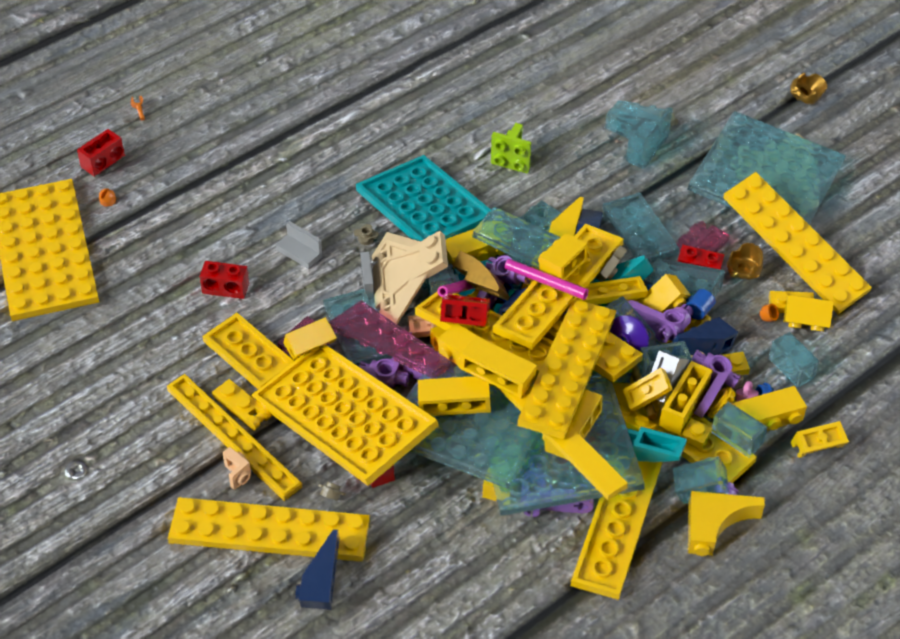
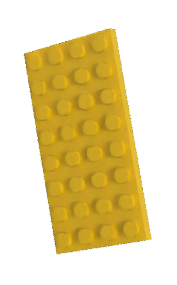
M72 179L0 193V260L12 321L99 303Z
M326 344L301 355L251 395L258 403L265 406L273 416L367 486L439 427L437 419Z

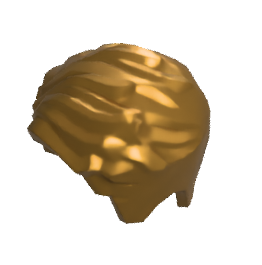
M802 73L796 79H793L790 86L791 94L805 104H815L825 93L828 87L827 82L819 74L814 73L805 76L806 73Z
M748 242L743 243L738 250L732 251L727 262L730 276L736 279L748 280L759 277L763 268V251L754 243Z

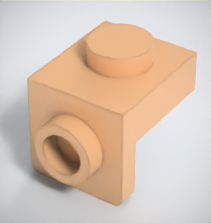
M417 315L408 316L409 332H413V338L429 337L430 328L436 327L435 324Z
M229 447L223 452L225 467L231 471L229 474L230 486L236 490L240 485L246 484L251 477L250 463L241 452H236Z

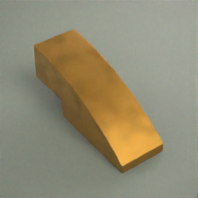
M462 251L459 252L452 266L462 275L466 276L464 280L477 290L507 301L509 300L510 296L505 287L488 268L471 255Z

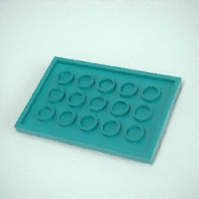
M425 155L356 184V191L409 238L420 242L438 231L445 235L446 240L495 220V212Z

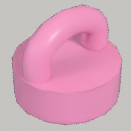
M747 381L743 388L736 390L735 400L741 401L759 396V392L752 389L753 384L751 381Z

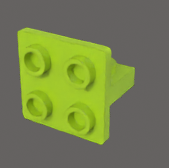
M515 123L512 130H508L506 135L497 132L492 133L491 164L529 173L531 142L522 139V124Z

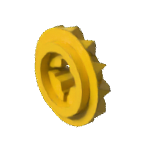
M731 387L719 390L705 414L711 419L719 417L734 401L735 391Z

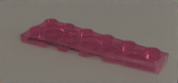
M362 300L328 322L333 332L348 339L354 338L365 347L371 346L379 354H388L394 357V361L407 365L409 368L432 379H435L451 367L450 360Z

